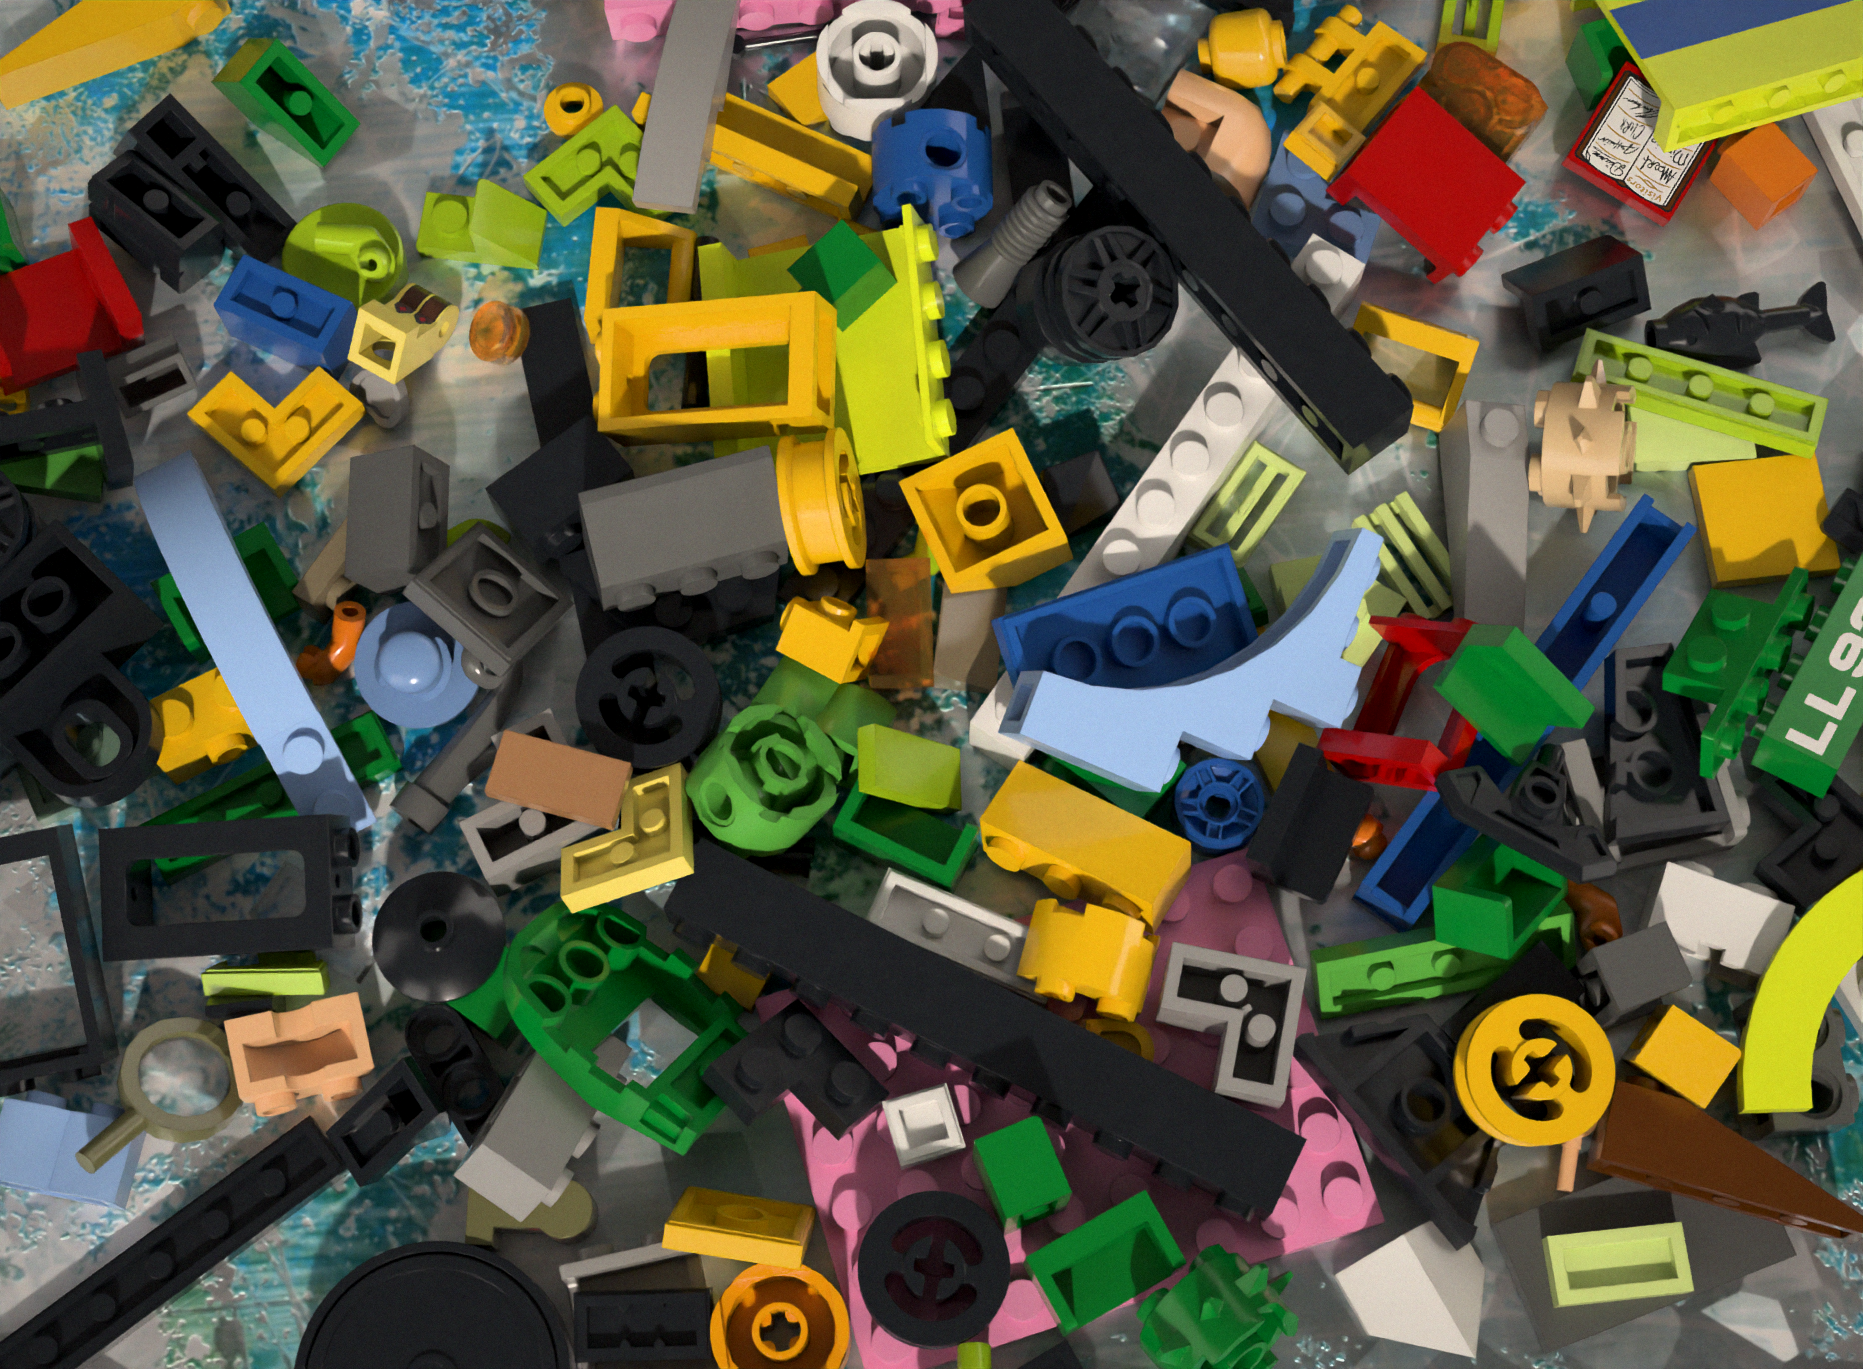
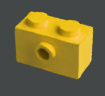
M218 667L150 700L159 712L164 731L163 746L157 764L176 785L217 765L232 762L245 754L247 750L258 745Z

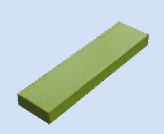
M1589 328L1586 329L1570 382L1584 383L1586 375H1591L1595 361L1600 359L1603 361L1607 384L1634 385L1637 396L1635 404L1624 403L1625 405L1807 459L1812 458L1818 445L1829 401L1828 398Z

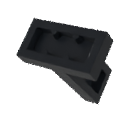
M102 349L76 354V380L82 401L73 402L67 398H57L39 404L32 411L11 415L5 411H0V465L95 446L107 490L111 491L133 486L134 461Z

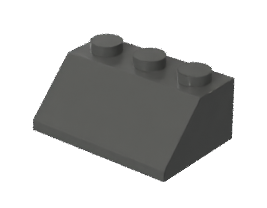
M769 445L578 493L583 541L603 611L618 608L623 612L640 610L651 605L656 600V597L679 591L687 596L701 594L713 589L718 584V581L740 575L745 579H759L777 571L779 565L788 563L789 546L781 516L777 478Z

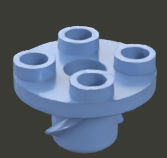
M411 601L394 605L377 615L365 628L358 641L354 657V673L359 691L375 713L396 725L419 729L445 724L472 705L480 686L474 684L465 675L461 666L464 646Z

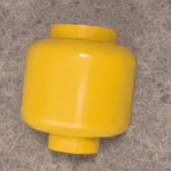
M1263 8L1235 11L1215 16L1210 21L1208 37L1198 39V55L1202 73H1213L1217 84L1233 91L1272 84L1277 79L1279 69L1287 67V47L1281 19L1272 21L1268 11Z

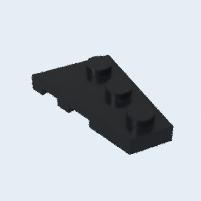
M1672 642L1616 649L1604 659L1605 842L1608 847L1717 831L1731 822L1717 777L1712 780L1700 776L1702 732L1691 699L1662 690L1663 670L1674 653Z

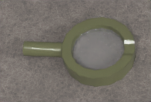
M187 1016L162 1019L141 1030L125 1050L117 1079L120 1103L125 1112L76 1152V1160L85 1171L94 1174L143 1131L158 1139L187 1143L206 1140L227 1128L241 1110L244 1101L239 1098L226 1033L210 1021Z

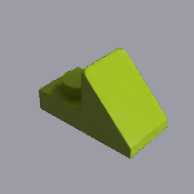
M482 178L478 179L475 197L426 192L416 248L420 257L539 270L548 213L547 210Z

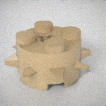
M1600 359L1595 361L1591 375H1586L1584 383L1557 381L1553 384L1551 391L1538 390L1534 406L1535 428H1543L1542 454L1532 453L1528 474L1529 491L1538 492V495L1543 497L1546 507L1576 509L1580 533H1587L1592 517L1596 515L1597 510L1623 512L1626 509L1627 499L1622 494H1617L1618 485L1632 484L1635 462L1637 422L1625 421L1624 403L1635 404L1637 399L1634 385L1607 384L1603 361Z

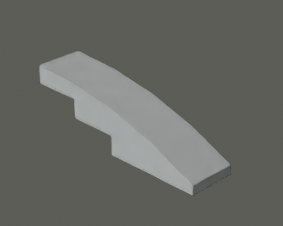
M676 0L654 83L632 196V202L637 208L697 214L704 163H710L718 111H723L741 0Z

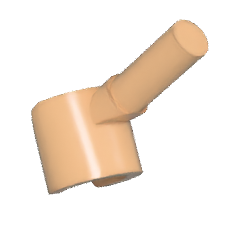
M1598 1121L1579 1137L1561 1143L1562 1154L1556 1190L1573 1193L1579 1150H1581L1583 1137L1590 1135L1596 1129Z

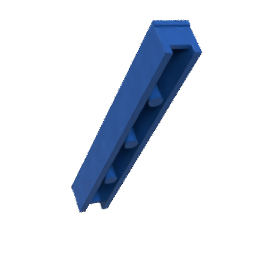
M1645 493L1534 644L1580 692L1698 529L1689 522L1682 527L1652 507L1655 500ZM1547 726L1521 767L1512 766L1477 732L1463 768L1475 765L1482 766L1503 794L1528 762L1534 758L1556 726ZM1427 791L1363 879L1351 900L1396 932L1409 931L1432 900V885L1470 847L1480 832L1451 817L1438 792Z

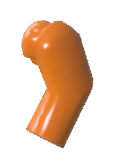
M1568 879V894L1563 900L1575 911L1580 940L1586 951L1589 952L1595 947L1622 938L1623 928L1615 898L1592 883L1579 885Z

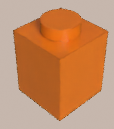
M1772 122L1758 126L1751 132L1744 130L1733 133L1717 150V154L1721 158L1709 180L1757 231L1800 200L1819 170L1781 129Z

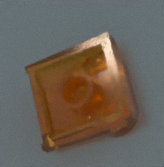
M1452 42L1439 49L1434 56L1431 68L1417 84L1506 165L1511 162L1544 120L1549 108L1532 81L1480 47L1469 42Z

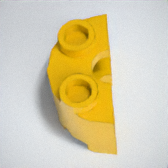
M1056 899L1037 900L1016 976L1035 982L1034 991L1039 995L1057 1001L1073 1002L1075 992L1083 994L1095 1000L1097 1004L1095 1012L1100 1016L1118 1022L1133 1023L1135 1017L1137 1018L1143 1009L1161 937L1160 935H1143L1145 923L1100 906L1087 904L1085 912L1081 913L1059 905Z

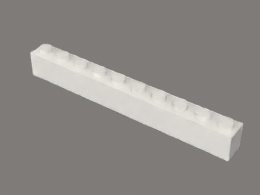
M1313 233L1291 264V269L1305 284L1311 282L1324 293L1330 304L1331 313L1339 321L1356 297L1366 264ZM1235 346L1231 349L1057 598L1174 560L1185 544L1187 535L1251 443L1254 439L1257 440L1283 402ZM1006 670L970 721L969 745L1012 771L1019 760L1032 765L1035 760L1036 749L998 733L1014 691Z

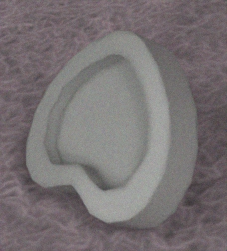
M367 369L361 371L353 378L349 392L363 403L366 412L374 418L378 425L383 428H393L405 421L409 414L410 402L403 379L394 385Z

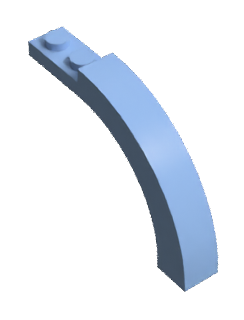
M188 450L133 477L136 492L147 521L185 604L258 745L260 744L298 815L334 814L350 816L351 828L353 827L356 832L376 823L377 819L306 687L254 585L227 527L220 504L192 451Z

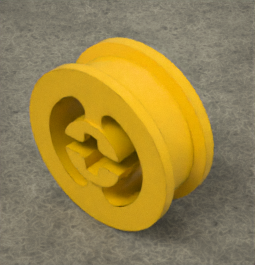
M841 427L828 429L824 440L800 443L795 435L782 436L778 443L776 457L777 487L784 531L796 568L801 575L808 576L817 573L819 564L844 560L850 569L863 567L867 548L864 502L855 457L845 431Z
M1530 994L1496 1003L1480 1012L1467 1025L1455 1050L1453 1080L1458 1098L1467 1115L1481 1130L1490 1136L1516 1146L1554 1145L1579 1137L1601 1118L1611 1100L1614 1089L1615 1061L1610 1043L1604 1031L1584 1009L1561 997L1546 994ZM1522 1022L1537 1023L1555 1032L1569 1048L1575 1066L1573 1089L1570 1087L1573 1071L1571 1059L1568 1054L1549 1057L1539 1067L1537 1074L1542 1080L1541 1082L1524 1084L1510 1096V1098L1518 1102L1542 1101L1547 1106L1548 1112L1546 1117L1540 1121L1522 1117L1506 1106L1497 1094L1491 1077L1493 1052L1498 1056L1495 1066L1496 1080L1500 1087L1517 1085L1528 1074L1530 1067L1524 1060L1543 1057L1557 1045L1556 1042L1545 1038L1525 1040L1519 1033V1027Z

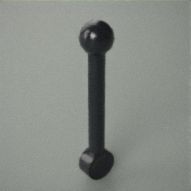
M833 21L826 23L822 29L745 40L741 35L735 34L731 60L741 59L746 51L816 42L827 24L829 26Z

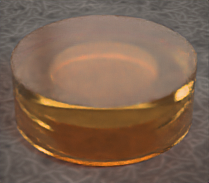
M491 301L483 305L475 314L469 330V342L473 353L483 361L500 366L515 362L522 355L528 343L530 330L527 316L520 308L501 301Z

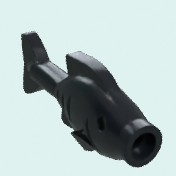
M1822 281L1808 288L1798 298L1796 305L1764 310L1759 309V293L1748 292L1736 298L1722 295L1716 296L1713 293L1706 297L1692 298L1671 309L1661 318L1648 320L1644 329L1645 344L1647 346L1733 371L1754 366L1761 362L1762 358L1755 342L1767 333L1800 329L1805 336L1824 345L1836 339L1827 312L1826 284Z

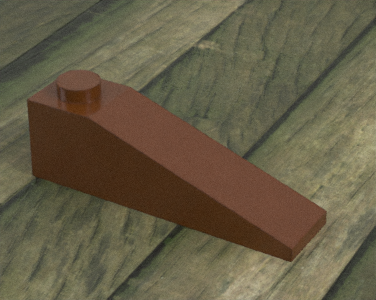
M1626 1076L1624 1082L1620 1080L1615 1081L1611 1100L1605 1112L1598 1120L1596 1129L1593 1131L1585 1169L1851 1245L1863 1239V1215L1687 1100L1665 1094L1666 1086L1664 1084L1640 1076Z

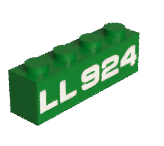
M1863 553L1858 562L1847 557L1845 558L1829 589L1830 592L1839 596L1832 609L1821 604L1818 607L1803 639L1813 643L1806 657L1795 652L1793 653L1776 686L1787 691L1782 702L1777 706L1767 701L1749 735L1760 740L1750 764L1822 799L1863 724Z

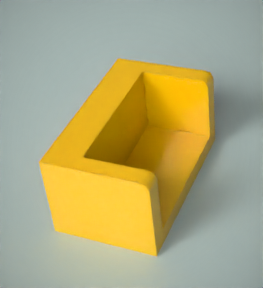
M1674 1004L1656 1006L1621 1057V1060L1649 1079L1664 1084L1666 1086L1665 1090L1672 1095L1683 1098L1696 1107L1705 1109L1740 1059L1741 1051Z

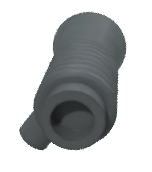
M1044 180L1039 186H1030L992 230L991 238L954 265L953 277L962 292L972 301L983 307L998 308L1022 266H1025L1033 259L1047 242L1055 237L1057 230L1067 221V210L1072 205L1068 193L1060 185L1050 180Z

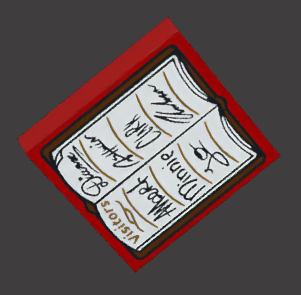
M1626 61L1619 69L1561 165L1664 227L1671 220L1720 137L1663 153L1653 137L1661 100L1642 71Z

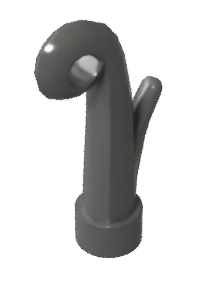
M464 647L461 656V666L465 675L474 684L484 689H490V691L465 724L412 783L407 781L389 804L396 813L428 835H432L449 812L447 807L457 795L475 778L493 765L497 749L495 745H491L493 742L491 736L500 732L518 698L523 681L522 658L500 678L495 673L489 674L485 672L481 666V661Z

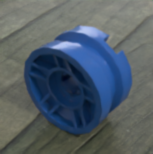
M1213 758L1198 762L1184 773L1175 789L1170 813L1175 835L1190 841L1191 851L1200 856L1216 858L1242 850L1252 840L1263 818L1265 798L1261 784L1248 768L1234 760ZM1209 797H1211L1213 803H1219L1222 806L1230 804V809L1225 817L1214 818L1208 814L1205 805Z

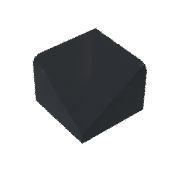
M1098 449L1048 467L1040 472L1039 482L1067 539L1109 524L1122 506L1120 496Z

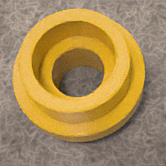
M569 82L556 87L550 92L544 103V116L548 127L556 135L566 140L571 139L604 113V106L599 93L593 87L581 82ZM570 105H583V108L576 113L564 111Z

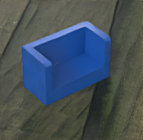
M243 254L213 304L230 336L307 371L312 372L320 366L338 382L350 362L347 358L358 315L353 303Z

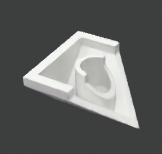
M1430 1220L1334 1275L1367 1336L1381 1337L1476 1358L1486 1269L1470 1242L1456 1251Z

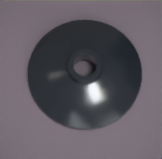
M445 871L425 873L411 878L397 887L387 897L378 911L372 932L373 954L379 970L386 980L405 996L427 1003L456 1001L478 990L496 971L506 945L505 920L492 894L470 877ZM434 921L446 923L447 931L441 940L428 942L424 939V930L428 924Z

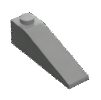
M1465 400L1439 433L1454 618H1465L1479 624L1516 626L1524 634L1529 512L1528 474L1530 464L1525 405Z

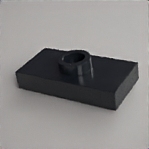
M713 1287L595 1290L573 1293L575 1363L711 1359L714 1357L710 1340V1323L714 1311Z

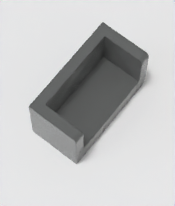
M415 445L350 457L344 577L381 595L403 592L418 573L447 549L450 466Z
M1666 921L1591 949L1570 970L1587 990L1574 1001L1575 1004L1589 1013L1604 1032L1652 1014L1657 1005H1663L1661 997L1685 989L1693 981Z

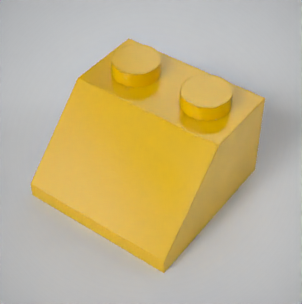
M1013 427L898 482L951 594L1017 586L1074 559L1066 534Z

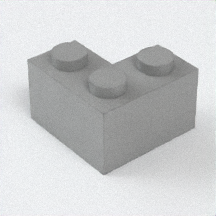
M550 708L506 729L569 746ZM504 731L491 736L497 751ZM501 801L458 822L487 882L497 898L561 867L562 848L611 832V830L505 801Z
M1173 942L1166 959L1155 1023L1220 1036L1211 1092L1245 1109L1275 1115L1285 1102L1307 968Z

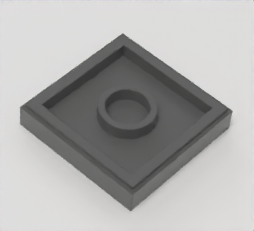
M480 521L418 573L402 592L404 596L500 678L559 623L575 604Z

